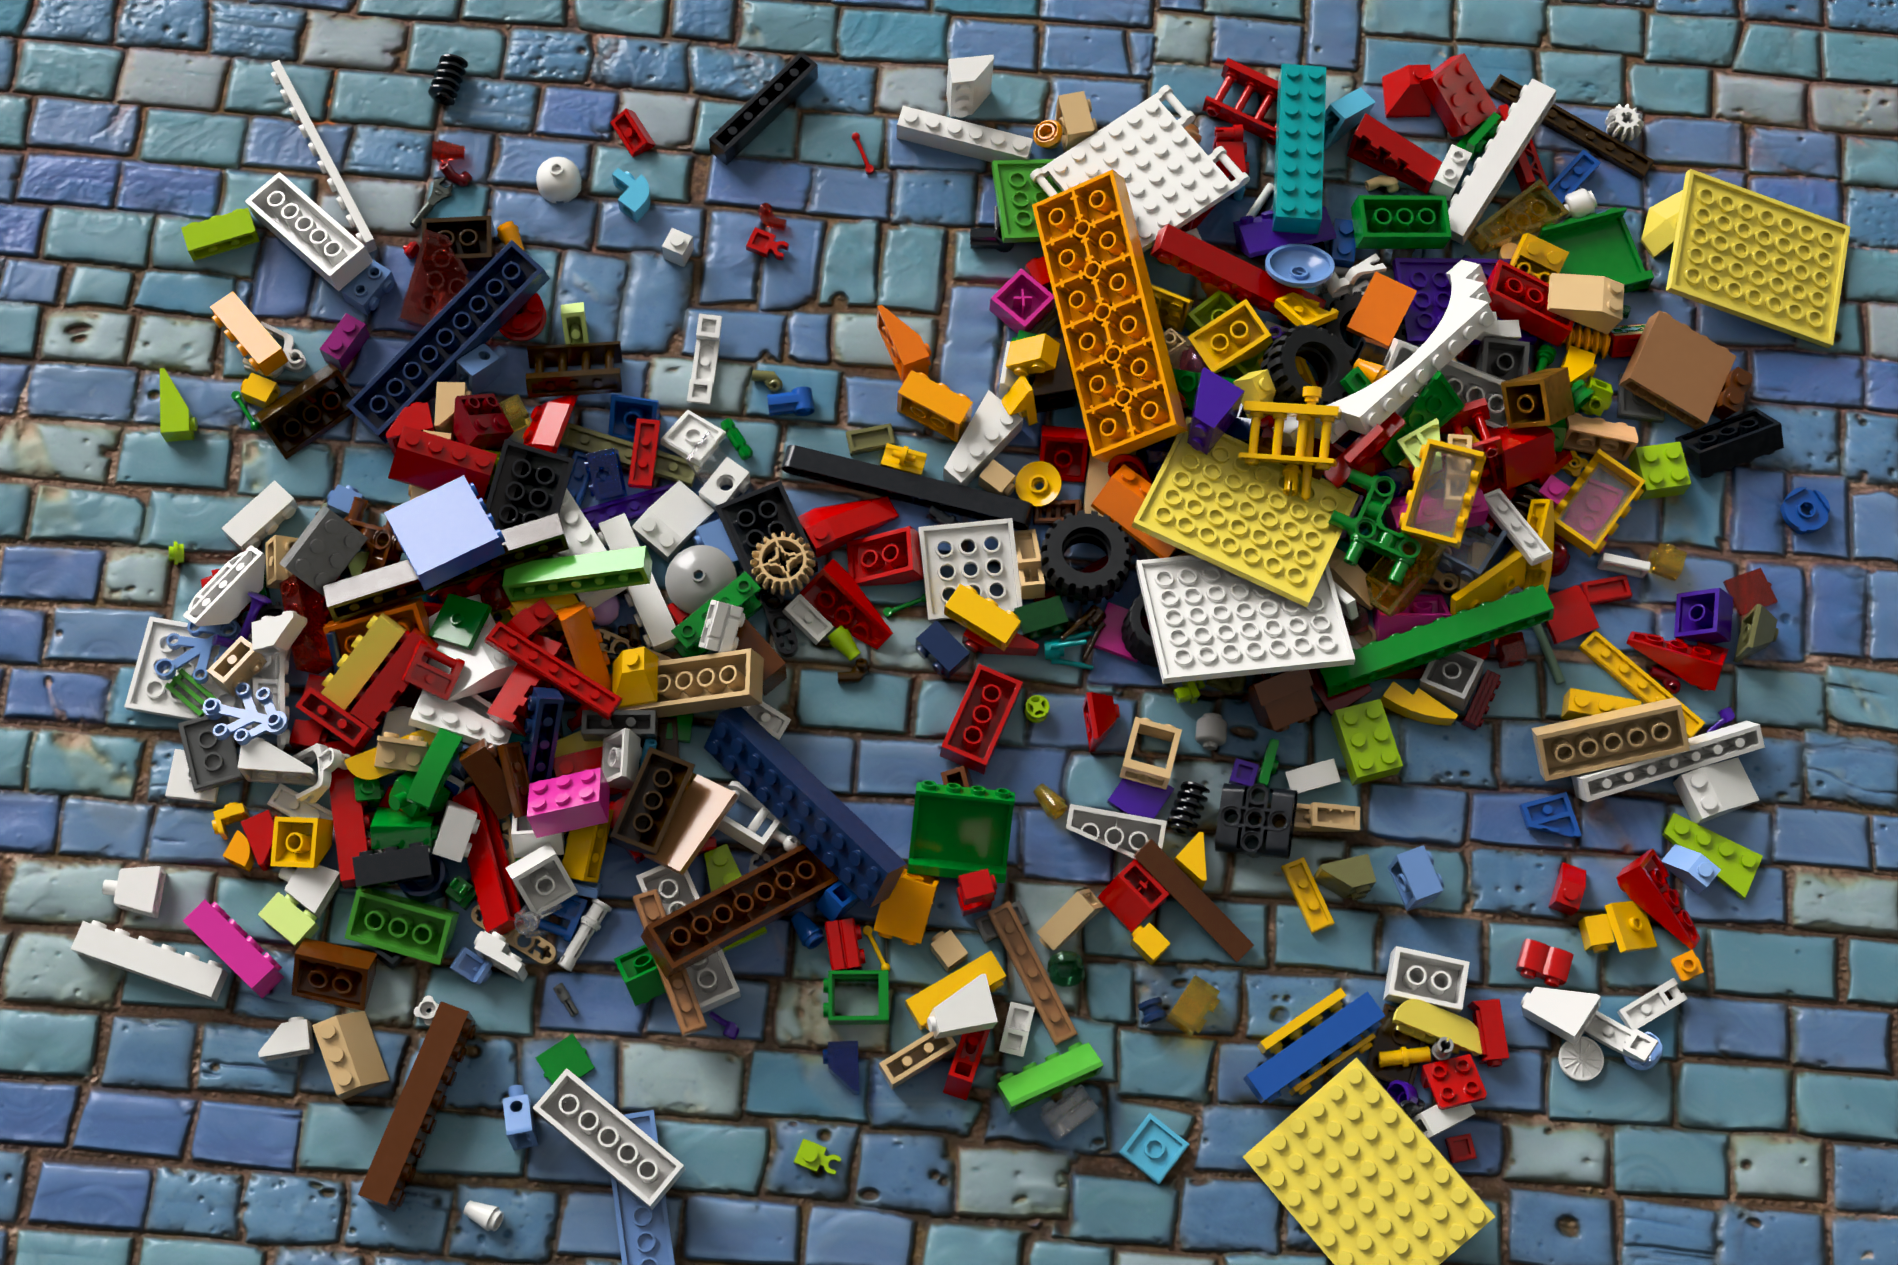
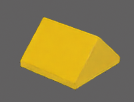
M1198 832L1174 859V863L1201 890L1207 881L1204 832Z

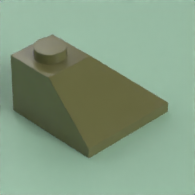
M1756 604L1742 619L1733 662L1739 663L1765 649L1771 642L1776 641L1779 629L1776 628L1778 619L1763 605Z

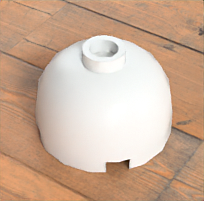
M552 157L544 161L538 168L536 175L538 191L547 201L551 203L564 201L566 203L574 199L581 191L582 179L580 171L573 161L564 157Z

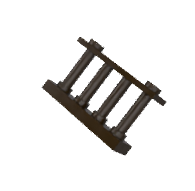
M620 341L527 347L529 367L535 368V373H526L528 398L622 392L620 368H614V363H622ZM605 364V369H591V365ZM582 365L581 370L567 371L568 366ZM544 367H558V371L544 372Z

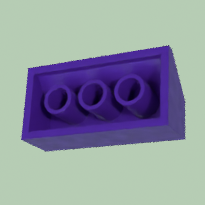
M1323 205L1322 221L1318 234L1272 231L1273 211L1261 213L1262 216L1254 218L1253 216H1244L1240 218V221L1233 222L1236 247L1249 258L1269 254L1273 249L1287 244L1309 245L1336 239L1333 224L1326 207Z

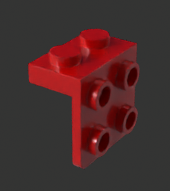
M1471 1054L1422 1066L1421 1084L1423 1089L1431 1088L1439 1109L1445 1110L1486 1099L1487 1092Z

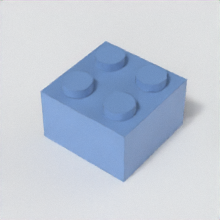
M1424 845L1396 855L1388 866L1406 911L1434 902L1443 892L1444 883L1439 873L1436 874L1433 867V857L1429 851H1426Z

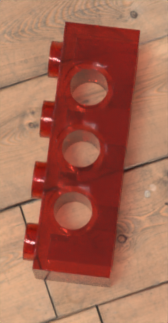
M293 574L279 583L284 611H296L297 614L307 618L306 626L291 645L296 670L319 674L333 665L329 645L323 630L326 620L321 595Z

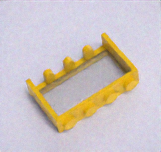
M1428 438L1427 444H1423L1419 453V458L1422 459L1420 467H1416L1412 477V481H1415L1413 490H1409L1405 503L1408 504L1406 513L1402 512L1398 526L1401 527L1403 533L1460 549L1486 462L1485 452Z
M1598 449L1568 493L1555 508L1554 532L1586 553L1589 558L1594 552L1599 554L1607 543L1603 540L1607 534L1612 536L1618 528L1619 524L1616 523L1618 518L1624 519L1632 508L1629 506V503L1632 499L1636 502L1644 492L1641 487L1646 480Z

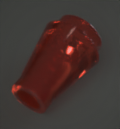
M443 140L433 141V160H438V162L457 159L464 160L465 146Z

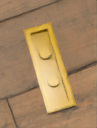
M1302 857L1282 865L1281 870L1311 934L1333 926L1335 922L1305 858Z

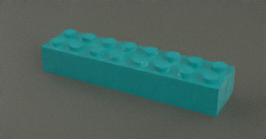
M1283 63L1281 65L1278 78L1272 231L1318 234L1322 221L1326 67Z

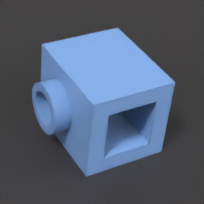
M337 484L335 490H331L328 494L326 502H328L331 511L345 518L349 514L354 496L365 498L356 488Z

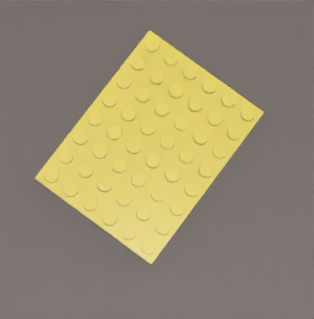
M1689 169L1685 175L1666 291L1819 346L1830 348L1834 343L1850 226Z
M1187 416L1185 421L1188 431L1177 435L1131 527L1307 608L1343 529L1328 523L1332 513L1336 510L1350 516L1359 494L1344 487L1337 489L1330 481L1322 477L1320 480L1312 477L1311 497L1309 500L1304 501L1301 498V473L1298 479V494L1291 496L1292 487H1290L1289 496L1283 494L1284 476L1282 471L1285 469L1284 465L1270 462H1259V465L1244 464L1245 461H1242L1238 456L1239 452L1248 453L1249 444L1225 433L1207 455L1195 450L1187 443L1191 418Z
M1357 1057L1243 1156L1246 1162L1334 1265H1440L1495 1218V1214Z

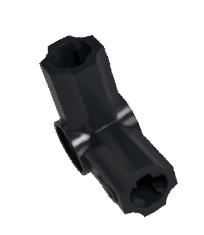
M994 206V228H970V249H996L999 252L1005 253L1013 248L1014 243H1003V240L1000 239L1002 233L998 206Z

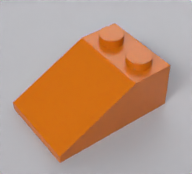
M883 305L877 306V328L902 384L911 370L928 375L929 366H931L929 357L932 356L928 343L924 344L919 334Z

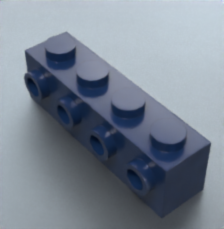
M533 687L532 696L528 697L527 706L530 711L529 718H526L524 721L526 736L525 741L521 742V748L530 783L551 779L564 703L558 688Z

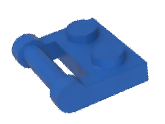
M573 895L545 912L569 921L568 928L538 918V916L534 918L531 911H529L526 918L525 926L540 928L564 938V941L570 943L576 934L580 919L588 905V900Z

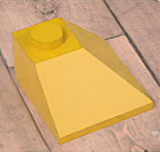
M646 647L623 650L613 662L612 692L622 698V703L617 709L657 702L658 656Z

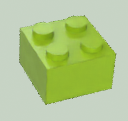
M1681 442L1636 447L1628 458L1631 471L1646 480L1641 487L1644 492L1639 497V501L1683 495L1691 485Z

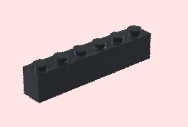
M801 51L709 138L710 152L725 165L730 163L818 79V65Z

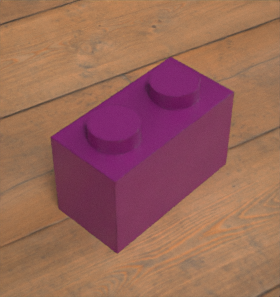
M346 313L320 348L324 361L331 363L344 372L370 337L366 324Z

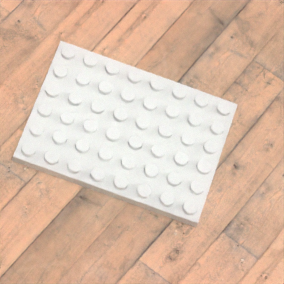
M1194 555L1136 560L1137 575L1163 684L1354 665L1355 656L1329 563H1327L1306 608Z

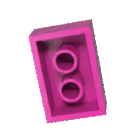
M601 767L529 784L527 819L536 838L608 822L610 787Z

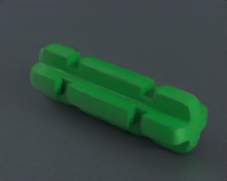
M727 418L722 421L721 428L727 433L728 439L735 450L739 452L738 454L741 459L747 460L752 457V449L746 444L747 442L738 428H735L733 420Z

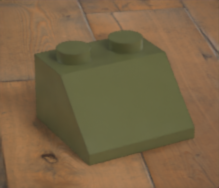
M1368 854L1322 864L1313 876L1316 883L1344 899L1352 897V900L1365 898L1366 894L1371 891V888L1376 883Z

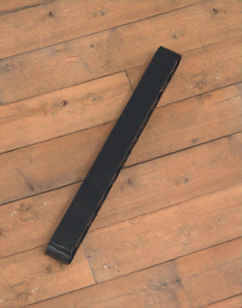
M796 445L787 446L781 467L784 472L791 475L881 497L888 496L890 499L927 508L935 505L943 512L980 521L1012 518L1013 528L1017 530L1029 529L1034 505L1027 501Z

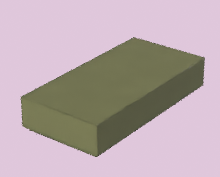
M891 423L846 432L850 456L884 450L887 443L896 445Z

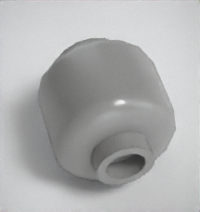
M1203 714V717L1199 718L1196 723L1195 740L1203 745V749L1217 750L1218 746H1222L1226 742L1227 722L1219 714Z

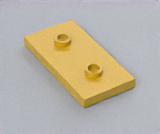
M1519 550L1453 594L1450 603L1451 616L1464 609L1476 608L1481 603L1499 600L1507 593L1510 594L1511 592L1513 594L1522 588L1525 584L1526 559Z

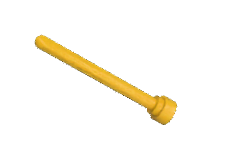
M1316 386L1303 387L1302 397L1305 398L1304 402H1307L1309 405L1319 403V398L1322 397V388ZM1311 418V421L1308 422L1305 457H1313L1315 418ZM1303 465L1301 498L1304 501L1309 500L1311 497L1312 465Z

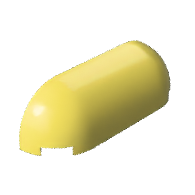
M1419 999L1407 1000L1396 1009L1392 1023L1397 1024L1396 1029L1431 1045H1434L1440 1038L1447 1037L1446 1041L1451 1039L1454 1044L1452 1053L1459 1054V1051L1462 1050L1472 1052L1473 1056L1482 1055L1478 1028L1470 1020Z

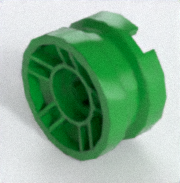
M1582 379L1575 382L1573 387H1571L1575 413L1595 394V391L1585 386L1586 383Z

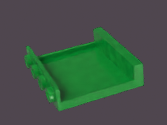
M1613 207L1603 213L1597 214L1594 212L1579 219L1569 218L1559 224L1549 223L1542 227L1537 236L1569 252L1560 271L1561 274L1605 276L1624 284V293L1648 288L1654 279L1652 270L1645 271L1623 217L1627 211L1626 207L1619 209Z
M930 780L917 782L907 873L959 878L960 875L988 868L989 874L995 876L996 883L1005 884L1015 792H1010V790L1005 788L988 790L983 786L961 787L957 783L941 785Z

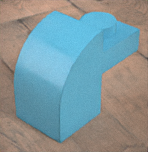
M617 168L612 173L613 183L624 192L618 198L619 210L637 223L648 211L651 204L649 184L642 174L635 180L632 174Z

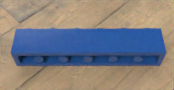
M1367 991L1244 1077V1081L1261 1104L1266 1100L1272 1103L1282 1095L1280 1091L1288 1086L1289 1089H1292L1302 1082L1300 1077L1306 1072L1309 1075L1314 1074L1322 1068L1320 1064L1327 1058L1330 1061L1334 1060L1342 1054L1340 1050L1342 1047L1348 1044L1351 1048L1362 1040L1360 1035L1368 1030L1371 1034L1381 1027L1380 1021L1385 1017V1014Z

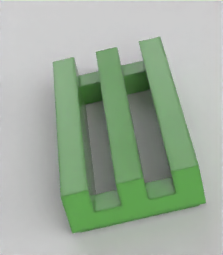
M181 669L179 674L174 676L172 681L167 683L165 687L195 714L202 717L205 715L203 709L199 710L174 687L179 685L202 706L205 701L181 681L183 678L208 699L216 697L201 684L196 683L194 678L185 670Z

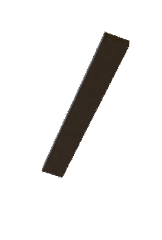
M1499 74L1489 89L1488 94L1511 106L1520 99L1519 94L1523 86ZM1555 104L1552 105L1541 122L1544 126L1640 180H1643L1654 162L1648 156Z

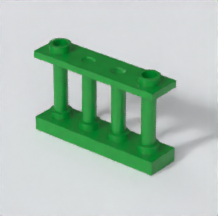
M746 571L671 630V633L679 641L674 646V650L682 658L706 654L709 649L698 646L711 600L744 608L743 613L748 620L763 608L762 603L754 596L761 590L759 585Z

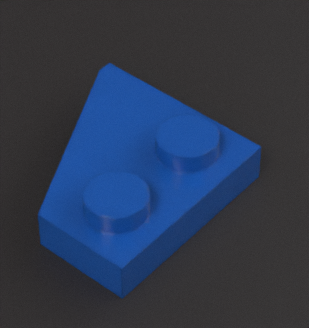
M1567 792L1523 803L1519 806L1527 829L1575 839L1582 836Z

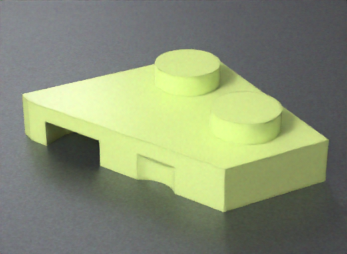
M1437 418L1397 440L1398 446L1414 470L1416 467H1420L1422 459L1419 458V453L1422 445L1427 444L1428 438L1440 441L1439 420ZM1440 452L1436 453L1430 476L1443 469L1442 454Z

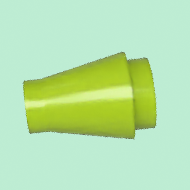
M841 625L827 637L830 640L829 644L843 654L850 662L861 654L848 628L844 629Z

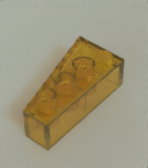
M1539 179L1475 228L1467 239L1482 256L1501 248L1504 244L1520 240L1525 233L1534 234L1541 231L1542 227L1549 223L1558 224L1570 212L1545 183Z

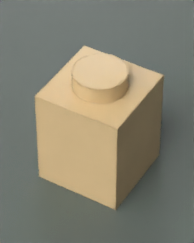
M994 459L980 474L978 485L985 491L1007 497L1016 487L1014 485L1015 475Z
M951 930L946 933L941 931L931 939L930 950L947 973L967 959L968 952Z

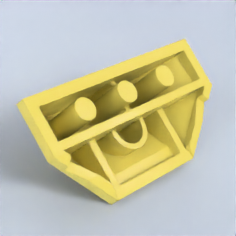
M1683 190L1650 207L1648 210L1640 242L1653 259L1671 250L1674 246Z

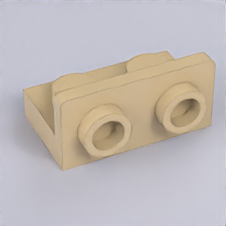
M384 732V736H377L378 744L374 767L418 772L428 751L429 743L424 742V737L409 735V739H401L397 733Z

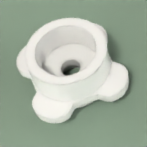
M425 996L418 1007L414 1009V1015L421 1017L425 1024L430 1026L439 1004L434 1001L432 996Z

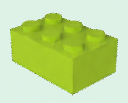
M1381 699L1334 711L1330 720L1352 786L1399 773L1403 764Z

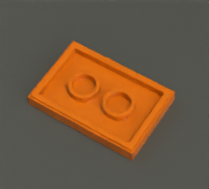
M1375 271L1346 330L1359 337L1363 336L1378 341L1389 348L1417 290Z

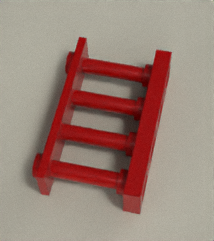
M1227 58L1221 74L1222 77H1225V80L1214 99L1206 96L1202 110L1212 117H1218L1233 125L1242 124L1244 130L1265 139L1272 145H1276V124L1273 127L1262 121L1272 102H1277L1278 81ZM1233 83L1245 87L1235 108L1222 103ZM1253 92L1265 96L1255 117L1242 112Z
M1485 398L1465 403V407L1440 428V434L1453 431L1454 434L1465 435L1462 427L1476 423L1482 441L1473 443L1472 449L1485 452L1486 458L1503 454L1500 435L1491 438L1485 420L1490 419L1488 404ZM1441 453L1443 469L1436 472L1435 474L1445 471L1446 454ZM1407 463L1412 480L1414 468L1410 463Z

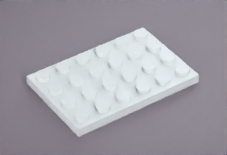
M149 617L124 706L127 710L183 720L199 718L197 714L166 689L165 685L170 683L172 679L161 680L154 669L155 664L160 659L174 660L192 649L191 647L181 646L177 650H172L166 642L167 636L172 633L193 637L188 632V623ZM195 626L191 630L196 631L199 627ZM228 630L225 634L232 633L233 631ZM202 633L194 638L207 639L214 634ZM249 634L248 641L252 643V634ZM174 639L170 643L175 644L178 640ZM293 644L288 651L284 652L285 660L289 661ZM220 645L212 648L207 670L214 664V658L219 654ZM278 654L263 655L267 662L261 671L256 673L247 682L251 689L253 678L276 679V658ZM199 656L176 670L175 676L183 669L193 677L192 674L197 668ZM164 670L163 674L168 673L170 670ZM200 673L197 675V678H202L205 674ZM210 675L208 681L201 684L219 699L223 705L246 710L242 699L237 694L234 697L219 687ZM185 678L181 680L204 701L208 699ZM179 685L174 687L199 710L203 709V706ZM229 717L230 723L239 720L236 718ZM252 724L245 727L247 731L253 729Z

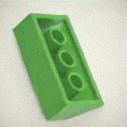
M373 888L356 890L345 939L441 965L453 939L459 912Z
M1081 1042L1075 1043L1068 1047V1052L1062 1055L1059 1052L1053 1053L1045 1058L1046 1062L1037 1065L1036 1062H1033L1023 1067V1072L1015 1076L1011 1072L999 1078L1001 1082L997 1083L996 1088L1008 1114L1010 1115L1099 1075L1104 1065L1090 1043L1088 1042L1084 1045Z

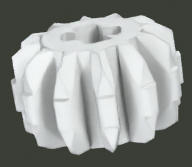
M1619 104L1608 113V117L1605 120V125L1607 126L1606 133H1612V137H1618L1621 142L1624 139L1628 142L1632 141L1634 137L1637 138L1640 135L1641 129L1644 126V121L1641 120L1643 114L1636 113L1637 107L1630 109L1629 104H1627L1623 108Z

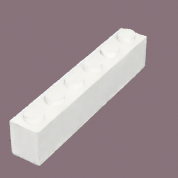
M906 106L902 107L897 123L896 138L988 162L993 160H1028L1032 151V138Z
M625 513L598 523L600 532L597 533V536L602 544L607 546L609 551L640 547ZM651 572L650 584L628 586L629 588L626 589L627 593L624 594L629 608L634 606L637 614H634L633 617L638 628L643 627L646 633L642 637L647 648L652 647L654 651L660 653L674 647L679 641L671 633V630L676 626Z
M95 920L92 923L82 922L71 947V950L76 954L217 1002L228 976V973L222 969V964L209 960L208 963L199 961V956L189 952H185V955L175 953L177 949L166 944H162L161 947L152 945V940L139 936L138 940L129 937V932L116 928L115 931L106 929V924Z

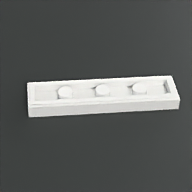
M1500 488L1484 494L1489 508V515L1502 531H1507L1506 536L1531 566L1551 559L1552 551Z

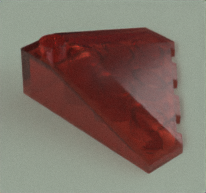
M425 229L398 321L424 328L470 282L466 276L469 273L460 257L457 259L450 247L452 242L448 236ZM492 338L486 343V345L490 346Z

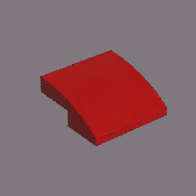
M1579 585L1548 595L1554 606L1553 619L1546 621L1554 644L1600 628L1594 612Z

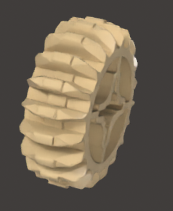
M784 531L781 532V537H777L773 532L771 540L764 536V544L757 543L756 549L758 551L752 552L754 559L750 561V565L754 567L751 570L752 575L757 576L756 582L758 584L763 583L762 588L764 590L771 587L772 594H775L777 589H779L782 596L785 595V590L789 589L791 594L794 593V587L802 590V582L808 584L810 582L808 576L814 575V570L812 569L815 567V560L812 559L814 552L809 551L810 545L808 543L803 544L802 537L795 540L793 532L789 537H786ZM784 549H790L794 552L787 553L784 551ZM775 550L776 555L774 558L768 560V563H764L768 554ZM780 556L782 561H785L786 571L784 569V566H781V563L779 564ZM803 563L800 570L791 577L790 571L798 567L797 564ZM772 574H779L782 578L773 577Z

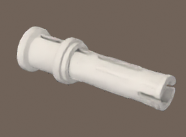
M592 899L591 902L593 904L587 914L580 919L581 926L564 955L557 963L570 972L595 931L600 930V924L606 913L612 910L609 905L598 899Z

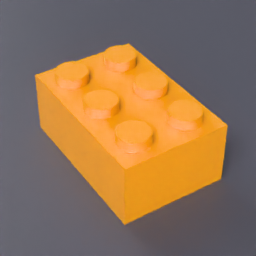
M911 370L898 391L897 411L958 443L971 421L973 402L966 395L951 391L947 385L930 380L926 374L922 372L916 373Z

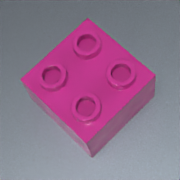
M1021 268L991 297L989 310L1018 334L1019 330L1029 332L1054 307L1055 299L1051 292Z

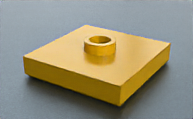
M1634 901L1605 905L1620 953L1658 947L1646 911Z

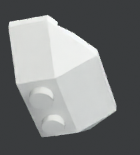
M250 546L245 552L239 553L229 560L194 596L183 616L197 627L229 624L233 619L237 618L251 601L248 592L259 593L263 589L265 554Z

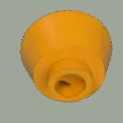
M1055 120L1042 121L1033 131V140L1042 148L1054 149L1061 143L1062 127Z

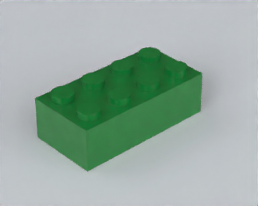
M1358 195L1351 206L1356 249H1443L1452 237L1446 196Z

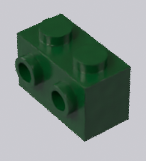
M1060 595L1014 608V613L1021 620L1020 629L1018 630L1019 634L1034 642L1040 640L1044 635H1059L1067 629L1069 621Z

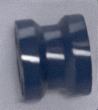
M1161 997L1152 998L1138 1004L1139 1010L1143 1012V1022L1145 1025L1158 1022L1168 1016L1167 1012L1162 1009L1161 1004L1163 1001Z

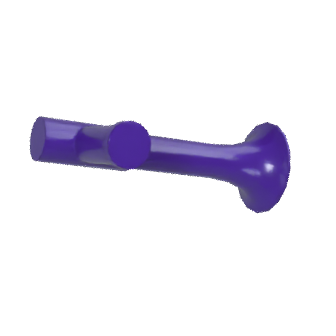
M248 592V595L251 597V606L236 640L240 636L246 640L249 639L252 629L251 622H255L260 609L266 603H272L271 599L256 592ZM215 634L212 644L229 648L236 640Z

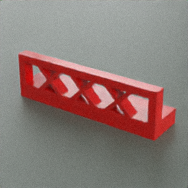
M1507 104L1498 106L1496 111L1501 116V121H1506L1509 116ZM1531 138L1513 166L1522 193L1547 188L1549 185ZM1526 155L1530 156L1533 160L1531 166ZM1534 175L1539 177V183H1535Z

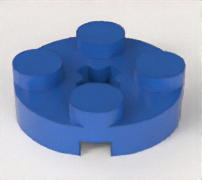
M1800 487L1791 491L1780 507L1786 524L1797 534L1801 535L1820 530L1827 523L1830 505L1826 497L1817 490L1806 489L1807 487ZM1801 506L1810 508L1809 515L1802 513Z

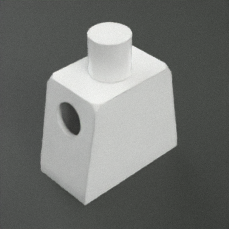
M318 865L317 868L295 869L293 867H282L278 876L288 882L284 889L285 892L319 919L341 884L338 871Z
M161 866L122 868L119 871L117 881H104L102 892L104 895H114V904L121 909L158 918L166 871Z

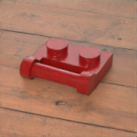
M419 640L401 680L448 701L465 661L460 658L454 659L427 646L426 642ZM425 655L450 667V674L421 661L422 656Z

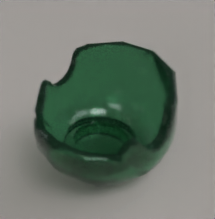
M1064 950L1052 954L1047 962L1049 979L1053 984L1060 987H1071L1078 985L1084 980V962L1080 955Z

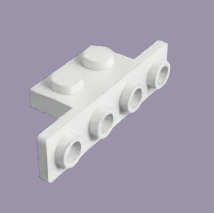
M284 652L279 653L276 658V679H252V698L258 713L267 715L264 704L260 703L256 697V692L262 687L269 688L273 694L272 700L276 710L284 712L289 720V706H285V697L289 696V683H285V674H288L289 661L284 659ZM253 723V724H252V728H254V727H256V726H258V725H260V724H258V723ZM289 729L277 735V748L282 751L285 744H289Z

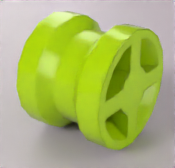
M1041 695L1031 696L1025 705L1026 718L1032 723L1043 722L1047 718L1050 708L1048 700Z

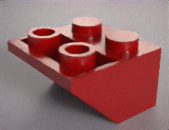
M1134 859L1111 881L1097 898L1132 933L1167 900L1169 893Z

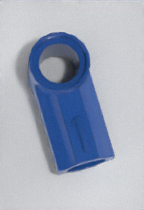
M797 387L791 392L767 395L770 416L792 413L796 416H808L815 411L812 389L810 387Z

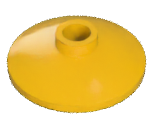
M1036 461L1025 465L1019 471L1015 480V489L1021 500L1033 504L1034 507H1042L1052 503L1058 497L1062 487V480L1059 472L1053 465L1043 461ZM1038 483L1044 485L1041 490L1035 488Z

